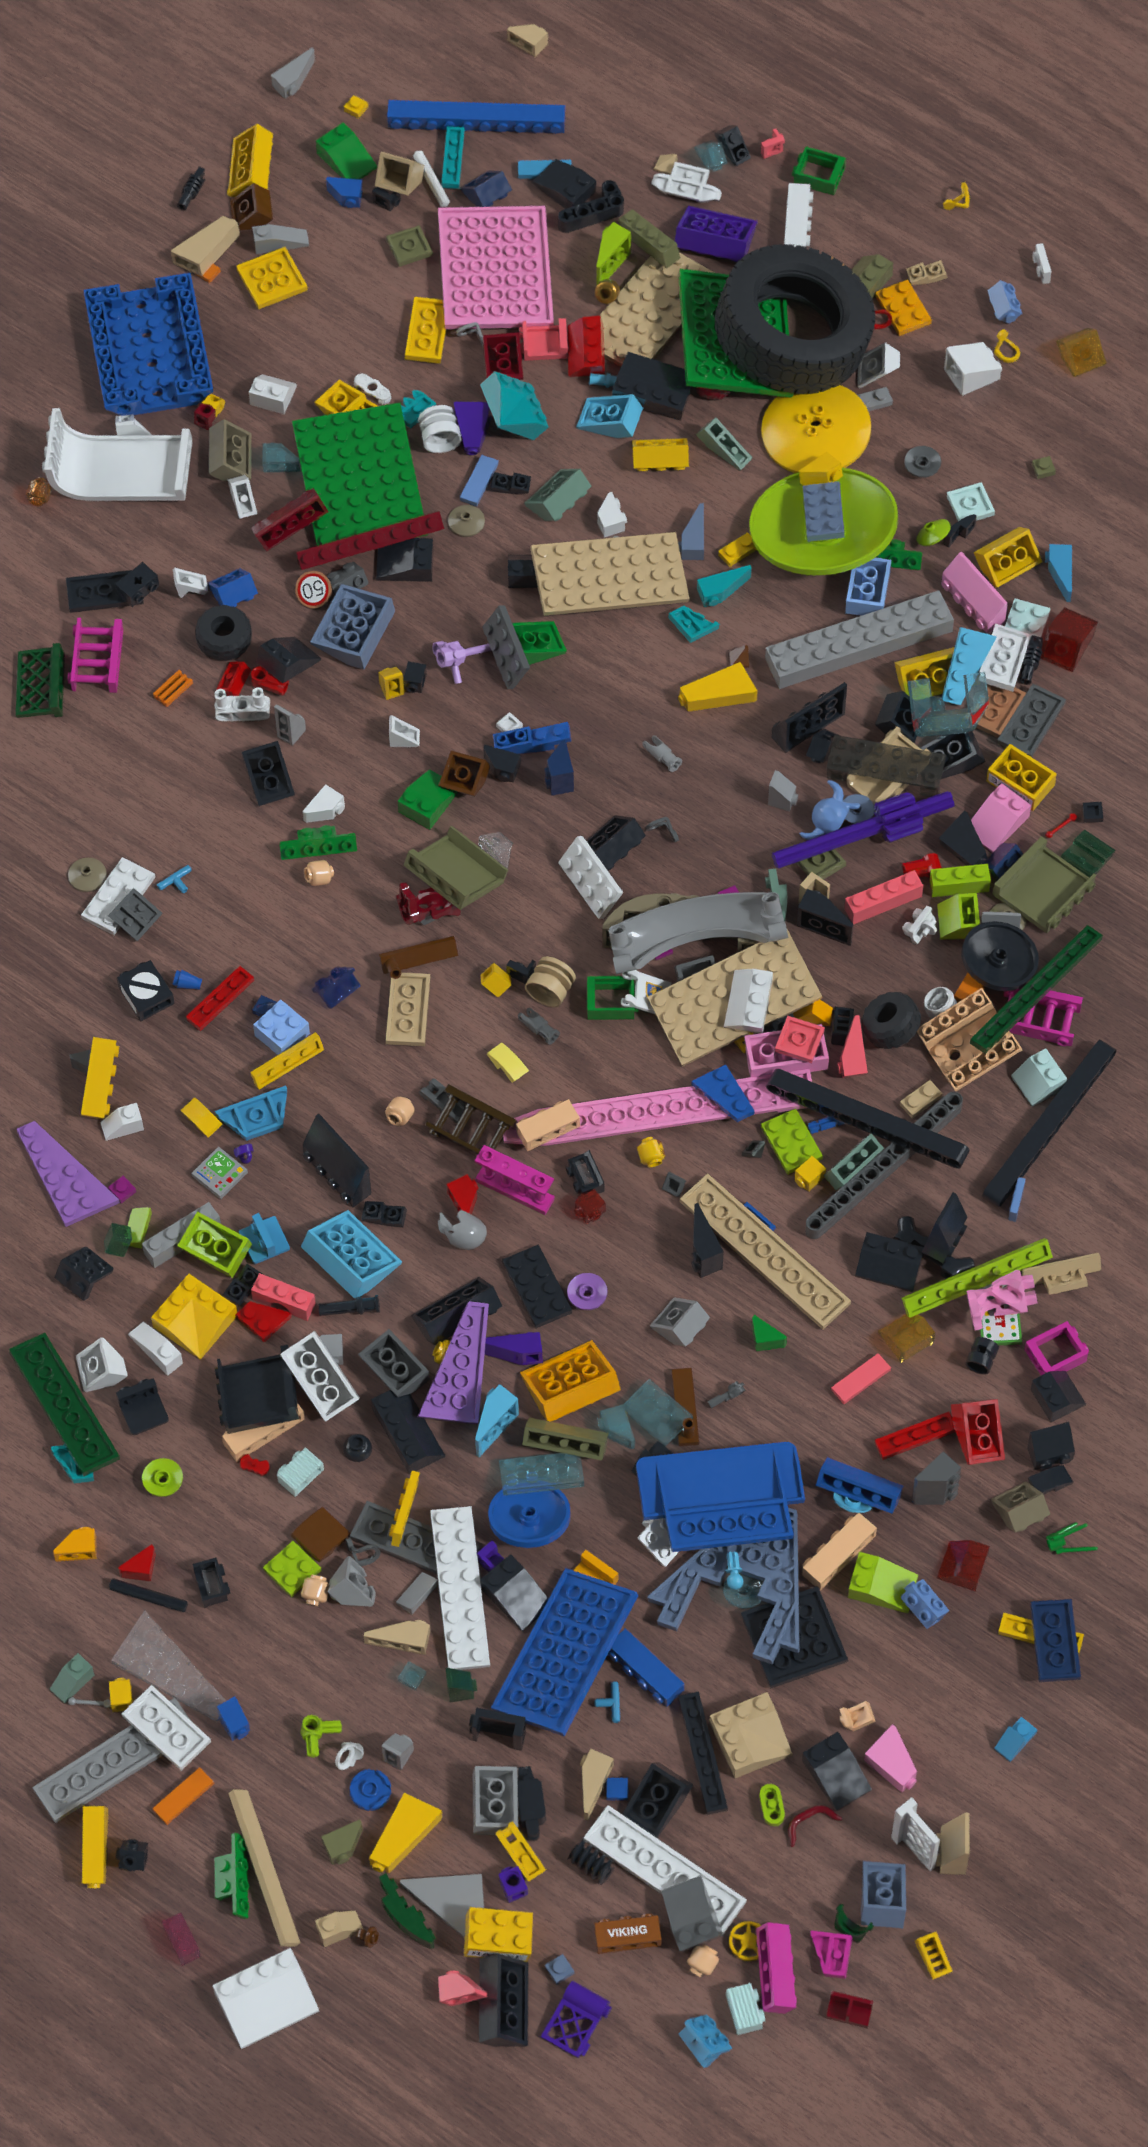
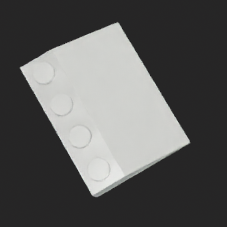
M291 1948L213 1985L217 2000L241 2049L319 2012Z

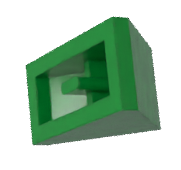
M756 1315L752 1317V1331L756 1351L779 1349L787 1345L786 1335Z

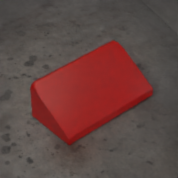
M244 661L229 662L216 690H225L226 696H239L251 669Z

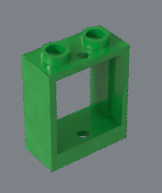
M805 146L803 153H799L798 165L794 166L792 171L794 184H810V189L834 196L845 171L846 157ZM807 162L834 169L829 181L803 174Z
M587 976L588 1020L634 1019V1012H638V1009L634 1007L595 1008V990L629 989V994L634 996V980L624 979L623 976Z

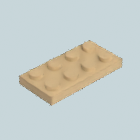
M401 973L398 979L391 978L386 1044L425 1046L430 974Z

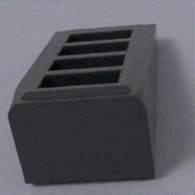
M835 1006L831 1044L844 1046L853 1020L854 1009Z

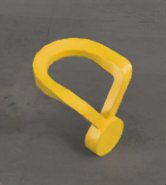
M966 182L961 183L962 194L954 200L947 199L943 202L944 209L951 210L955 206L969 208L970 199ZM965 195V204L957 203Z
M1003 329L997 334L999 341L994 349V354L1003 362L1012 363L1019 359L1020 349L1007 338L1008 332ZM1003 341H1006L1015 349L1016 355L1014 357L1007 358L1000 352L999 348Z

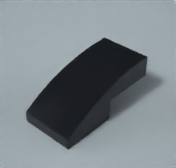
M975 514L969 515L952 525L949 533L943 538V545L950 547L959 535L966 539L976 526L977 516Z
M1064 1465L1044 1470L1028 1478L1030 1485L1042 1492L1043 1495L1052 1490L1056 1492L1073 1484V1480Z

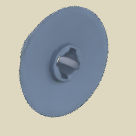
M853 794L843 800V802L860 804L858 809H849L845 820L850 823L856 824L870 819L874 814L873 802L864 795Z

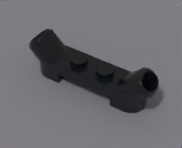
M910 1216L901 1217L897 1221L898 1232L893 1239L924 1247L928 1237H923L916 1232L914 1218ZM924 1254L925 1257L942 1267L941 1276L945 1279L975 1267L974 1260L971 1257L954 1258L951 1256L950 1258L947 1256L944 1263Z

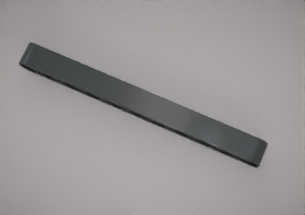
M955 1091L948 1093L914 1124L921 1127H929V1130L938 1133L960 1114L963 1103L962 1095ZM955 1102L957 1105H951L950 1103ZM937 1114H941V1115H943L944 1117H941V1118H940V1117H937L936 1115H937ZM891 1143L807 1218L806 1235L810 1239L820 1238L916 1152ZM900 1151L902 1152V1154H896L894 1152ZM886 1163V1164H888L889 1166L884 1167V1166H881L880 1164ZM867 1176H873L875 1178L868 1179ZM859 1188L860 1191H854L852 1189ZM844 1200L847 1203L841 1204L838 1201ZM825 1213H831V1214H833V1215H832V1216H826V1215H824V1214H825ZM817 1225L819 1228L813 1229L810 1226Z

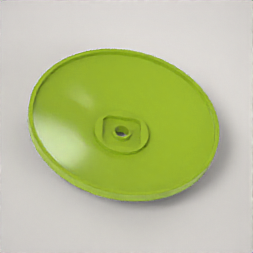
M842 468L843 477L835 482H840L845 538L808 542L803 486L800 484L799 472L794 473L769 487L755 503L750 516V533L753 544L757 551L771 564L797 574L830 575L855 569L878 556L890 544L896 533L898 510L892 493L876 478L857 470Z

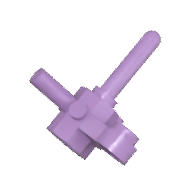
M438 641L434 642L432 647L438 665L441 668L451 667L455 684L462 683L458 666L464 663L466 656L491 651L489 644L464 649L459 641L450 643Z

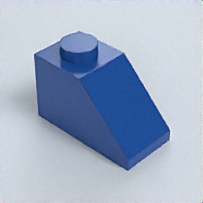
M326 177L327 191L341 206L360 208L363 192L362 180Z
M234 1696L217 1706L220 1723L231 1740L244 1738L250 1731V1726L237 1698Z

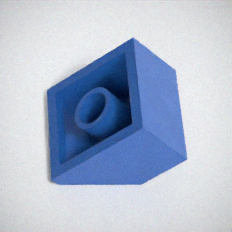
M241 568L207 583L220 606L236 607L238 602L249 601L254 598V595L258 594L251 574Z

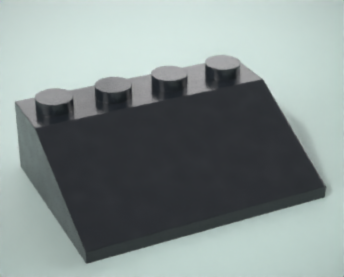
M627 352L614 384L612 396L633 394L644 410L681 421L693 386H686L685 369Z
M844 682L827 693L823 692L813 702L806 703L799 711L792 712L788 718L774 724L771 738L786 753L845 715L847 684Z
M318 1113L303 1142L302 1155L308 1163L311 1162L315 1166L316 1172L321 1177L324 1176L328 1180V1185L340 1193L343 1202L349 1203L354 1208L372 1194L369 1167Z

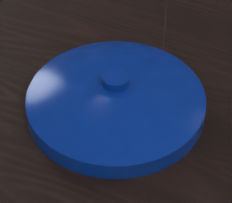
M521 1481L503 1488L494 1496L489 1505L488 1517L493 1533L500 1540L516 1547L534 1548L547 1545L558 1539L569 1526L571 1512L567 1497L557 1487L541 1481Z

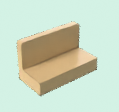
M813 872L800 884L799 904L807 889L819 891L829 899L830 884Z

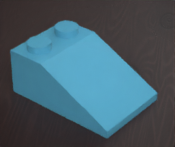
M633 394L587 398L576 427L580 430L614 438L633 437L643 407Z
M500 1384L495 1389L492 1388L486 1396L475 1438L476 1456L478 1457L491 1446L519 1415L518 1398Z

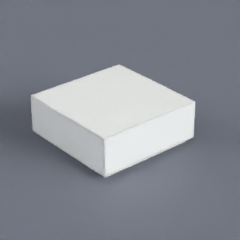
M509 712L496 723V727L501 732L522 728L523 723Z

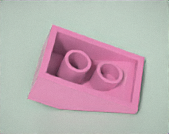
M1001 783L989 795L971 819L983 847L993 853L1029 818L1031 805Z

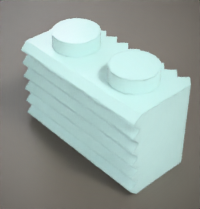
M304 1448L303 1451L299 1450L293 1455L292 1461L289 1464H284L280 1467L277 1474L278 1482L296 1497L324 1470V1465L307 1448Z
M751 1983L727 1989L726 1998L737 2035L762 2029V2022H765L763 2009H758L757 2002L760 2001L757 1989H753Z

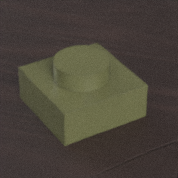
M1050 456L1032 460V466L1037 479L1055 475L1056 470Z

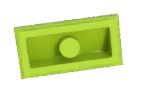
M151 1208L132 1209L122 1245L142 1249V1243L144 1242L152 1215Z

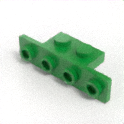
M892 539L890 544L875 558L891 560V567L920 570L922 552L904 550L905 542Z
M328 825L321 828L297 830L298 840L281 841L279 843L282 860L357 851L355 833L336 835L335 826Z
M232 1833V1853L214 1858L215 1899L223 1900L233 1897V1914L242 1919H247L249 1910L247 1846L243 1835Z

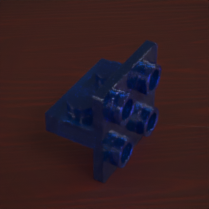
M337 966L329 972L330 975L327 978L323 977L316 981V986L311 990L313 993H319L327 1007L332 1009L361 987L353 974L356 971L354 967Z

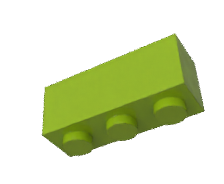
M988 864L931 869L929 882L932 897L989 892L991 879Z

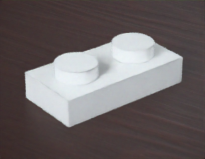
M1043 243L1036 244L1035 252H1033V261L1038 265L1037 275L1041 277L1043 284L1050 283L1051 269Z

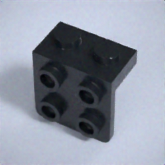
M83 1247L60 1261L54 1278L84 1301L89 1298L94 1283L110 1275L114 1268L91 1249Z
M154 1378L143 1379L134 1386H126L116 1392L118 1404L132 1435L143 1433L169 1421Z

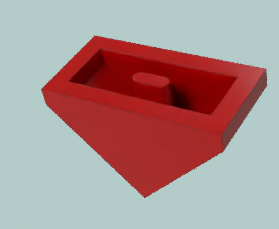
M151 1544L119 1566L120 1576L126 1579L151 1582L156 1557L154 1546Z

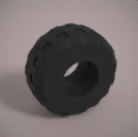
M222 605L206 610L199 617L195 634L198 646L206 656L218 661H228L236 659L246 652L251 644L252 630L249 618H247L243 611L234 606ZM221 630L232 631V633L226 636L216 635Z
M887 992L877 996L865 1008L861 1020L862 1029L867 1038L876 1047L884 1049L898 1048L908 1043L916 1035L920 1026L921 1014L917 1005L907 994Z

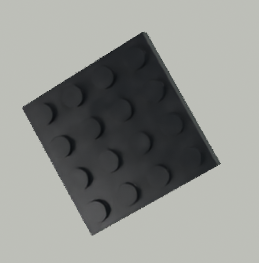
M818 1586L799 1592V1653L780 1647L773 1664L759 1660L770 1689L848 1662V1657ZM767 1603L741 1612L742 1620L754 1650L775 1607L773 1604Z

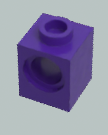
M512 1866L507 1867L499 1873V1882L508 1903L528 1896V1888L518 1866L514 1868ZM514 1879L518 1881V1884L510 1886L507 1882Z

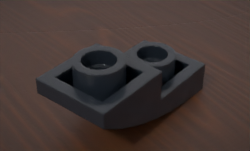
M494 472L490 491L506 494H528L531 476L513 472L512 476Z
M365 1201L361 1219L378 1225L403 1228L407 1209L405 1206H387L384 1202Z
M246 1264L237 1279L234 1278L223 1295L240 1306L252 1293L251 1289L259 1273H263Z

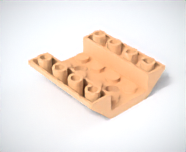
M982 988L926 1022L917 1030L927 1050L955 1091H958L1022 1051L1021 1046L1010 1031L986 1054L970 1044V1039L997 1013ZM953 1052L960 1053V1057L957 1060L950 1059Z

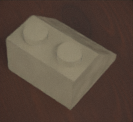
M1026 1481L991 1499L992 1504L1006 1526L1015 1533L1021 1532L1027 1526L1041 1522L1045 1517L1051 1515L1043 1493Z

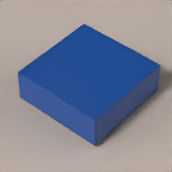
M607 1778V1800H628V1778Z

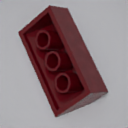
M312 488L305 491L297 499L289 501L280 510L272 512L266 519L258 521L251 529L267 552L329 511L315 489Z

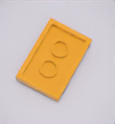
M908 280L875 292V297L882 309L891 313V324L898 336L932 323L931 317Z

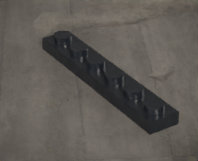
M699 1691L679 1695L678 1699L707 1815L728 1811Z

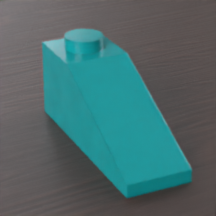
M751 565L697 579V591L703 606H716L722 603L751 578Z

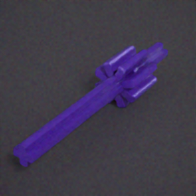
M947 791L915 802V797L906 792L875 803L873 818L773 852L774 865L779 869L881 832L883 839L889 843L922 832L923 818L954 807L953 796L951 792Z

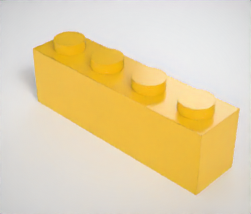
M93 1037L81 1116L104 1120L105 1115L109 1116L110 1104H107V1098L112 1096L113 1084H110L111 1076L115 1077L117 1066L113 1065L114 1057L118 1058L120 1047L116 1045V1040Z

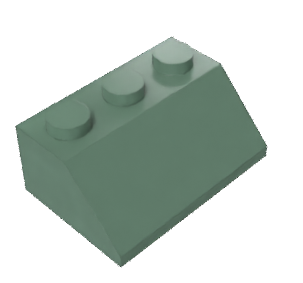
M560 469L524 505L545 521H557L566 510L575 505L574 502L587 494L591 484L580 469Z

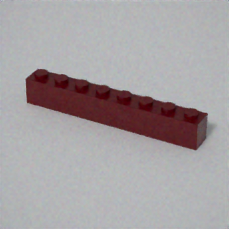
M435 511L296 551V556L300 569L304 570L444 529L440 511Z

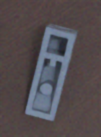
M704 503L699 504L682 533L681 542H678L681 560H704Z

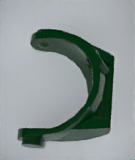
M843 1904L837 1906L834 1922L835 1930L845 1935H851L852 1940L856 1943H859L868 1931L871 1932L873 1930L874 1923L870 1922L867 1927L860 1926L846 1916Z

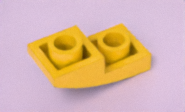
M193 1098L181 1109V1112L208 1138L223 1125L196 1098Z

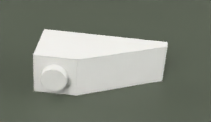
M144 1321L128 1334L167 1376L183 1364L181 1353L169 1340Z

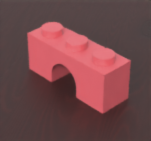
M260 1273L251 1289L254 1301L270 1307L273 1303L281 1304L288 1309L291 1315L308 1321L316 1305L315 1294Z

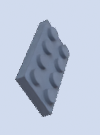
M840 482L803 485L807 541L845 538Z

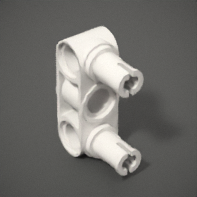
M262 688L253 689L251 696H226L225 690L218 689L215 691V718L219 721L266 720L270 716V698L264 695Z

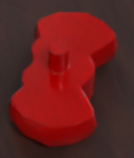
M249 1454L244 1455L240 1459L242 1470L254 1472L260 1476H264L269 1472L270 1464L267 1460L259 1461L258 1459H252Z

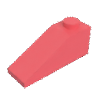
M859 1015L853 1017L840 1056V1062H837L838 1073H842V1078L861 1076L868 1073Z

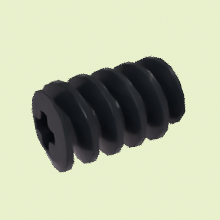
M583 1839L571 1851L568 1860L571 1859L573 1865L578 1864V1869L580 1870L585 1868L584 1872L586 1875L592 1873L591 1878L593 1880L598 1879V1884L602 1885L615 1869V1867H611L613 1860L610 1859L605 1863L606 1855L603 1854L601 1857H597L599 1850L597 1849L592 1853L593 1845L590 1844L585 1848L586 1840Z

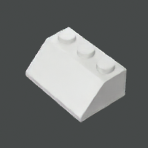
M758 969L734 971L724 1027L763 1033L773 972Z

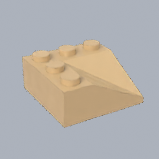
M768 1692L710 1715V1726L734 1778L792 1756L790 1746Z

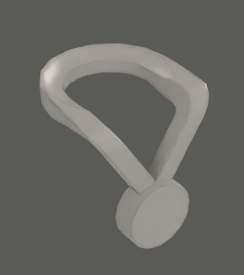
M477 322L466 324L456 331L458 336H465L476 332L483 346V335ZM475 326H476V328H477V329L468 330V331H466V332H462V331H464V330H466V329H468V328H472V327H475Z

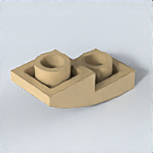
M941 260L926 266L920 263L906 268L912 285L927 284L947 278Z

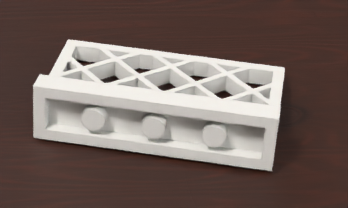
M910 1798L895 1811L891 1838L896 1844L903 1840L927 1869L931 1871L935 1868L940 1840L917 1815V1802Z

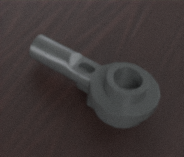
M738 1381L728 1386L729 1390L726 1393L717 1395L708 1401L710 1407L713 1408L723 1401L726 1402L746 1391L744 1388L745 1384L743 1382L739 1384Z

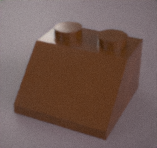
M255 183L230 201L232 219L238 223L239 231L253 229L252 227L266 225L273 220L270 191Z
M451 750L439 787L475 797L485 784L490 765L486 760Z

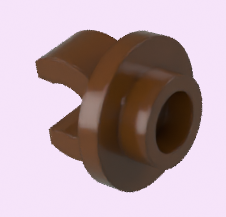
M370 1926L367 1931L358 1928L356 1937L365 1941L366 1947L372 1948L379 1940V1933L377 1928Z

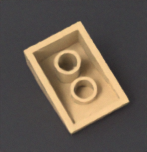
M964 1813L942 1825L940 1833H936L940 1840V1854H937L936 1866H940V1874H966L969 1858V1813Z

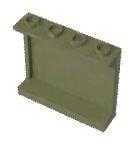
M450 826L445 837L420 852L414 849L408 851L404 866L460 910L502 885L508 872L506 867L453 826Z
M1041 836L994 884L992 895L1017 913H1021L1024 918L1045 933H1048L1052 928L1055 929L1059 925L1063 916L1067 917L1075 904L1079 905L1087 892L1090 893L1094 889L1096 874L1089 878L1049 850L1046 847L1048 840Z

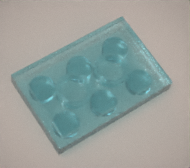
M650 1379L621 1406L626 1414L664 1446L682 1430L684 1419H693L691 1413Z

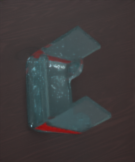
M985 672L963 675L967 708L945 710L942 698L938 696L932 697L930 678L907 681L913 728L916 735L927 737L974 731L989 704Z

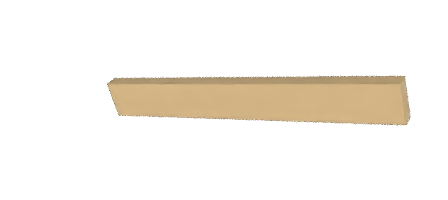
M233 1789L229 1792V1796L280 1945L295 1947L300 1944V1940L248 1790Z

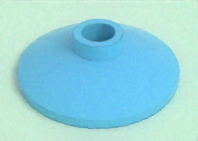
M834 1492L833 1499L836 1504L848 1512L865 1513L872 1509L870 1505Z

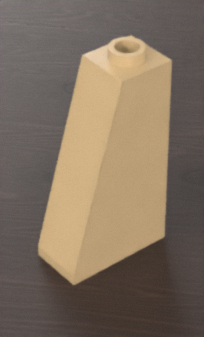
M222 216L172 249L173 263L203 276L210 266L219 259L240 235L238 223L234 219Z

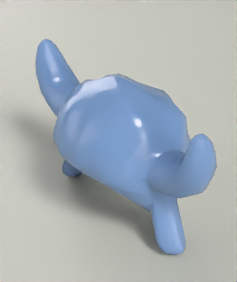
M832 780L827 782L833 789V797L822 799L813 808L812 821L816 828L811 833H799L806 840L839 830L849 809H858L860 807L859 803L843 802V789Z

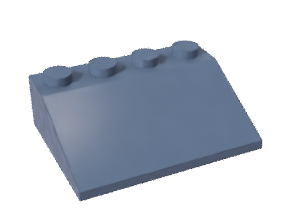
M341 584L310 641L311 645L347 665L365 669L395 613L392 598Z

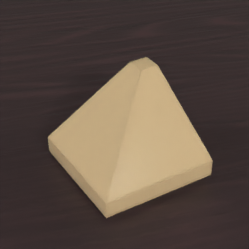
M660 155L654 170L671 175L674 164L677 162V155Z

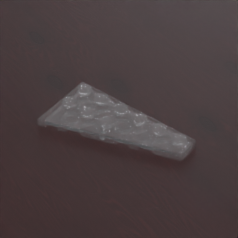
M144 1610L112 1658V1664L218 1722L217 1706L226 1702V1700L203 1677V1674L194 1667L187 1656Z

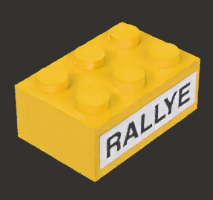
M1009 744L988 769L986 781L996 788L1002 783L1031 805V810L1034 811L1055 786L1057 773L1012 744Z
M470 1907L465 1920L464 1956L484 1958L499 1953L527 1962L532 1950L533 1913Z

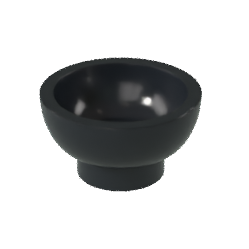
M363 1434L349 1436L343 1444L345 1457L353 1462L366 1460L372 1453L371 1441Z

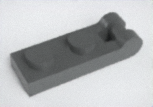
M434 1078L429 1081V1085L426 1088L423 1087L419 1091L424 1099L430 1101L440 1111H443L449 1100V1095L444 1091L446 1087ZM461 1101L455 1103L448 1116L456 1124L466 1108L464 1107L465 1103Z

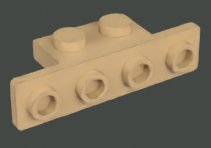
M1094 1253L1025 1268L1022 1270V1276L1032 1275L1034 1285L1044 1283L1049 1295L1087 1287L1085 1274L1101 1270L1100 1254Z

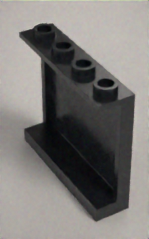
M288 1344L280 1346L281 1353L289 1348ZM280 1354L223 1366L221 1360L217 1359L218 1367L215 1368V1375L217 1380L219 1379V1383H216L218 1395H221V1399H218L219 1410L222 1411L219 1419L221 1426H225L227 1434L299 1419L295 1377Z

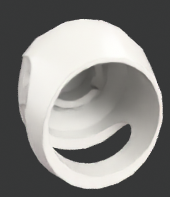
M946 987L932 989L924 999L925 1011L931 1019L957 1004L953 992Z

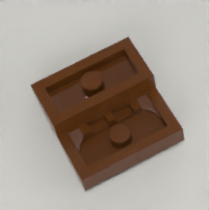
M321 1507L291 1533V1536L318 1562H321L331 1555L337 1546L345 1542V1539L349 1538L351 1533L324 1507Z

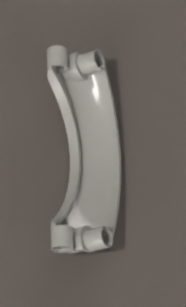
M775 892L726 893L682 900L641 913L611 926L608 930L616 974L641 969L660 954L679 945L700 939L740 937L768 943L788 938L779 895Z

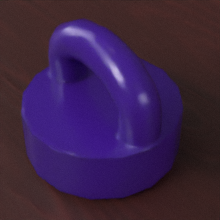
M245 1144L235 1148L233 1151L236 1158L239 1157L243 1164H248L252 1159L251 1153L254 1152L252 1144Z

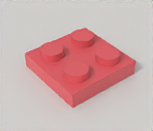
M787 1016L777 1041L775 1052L812 1064L825 1027Z

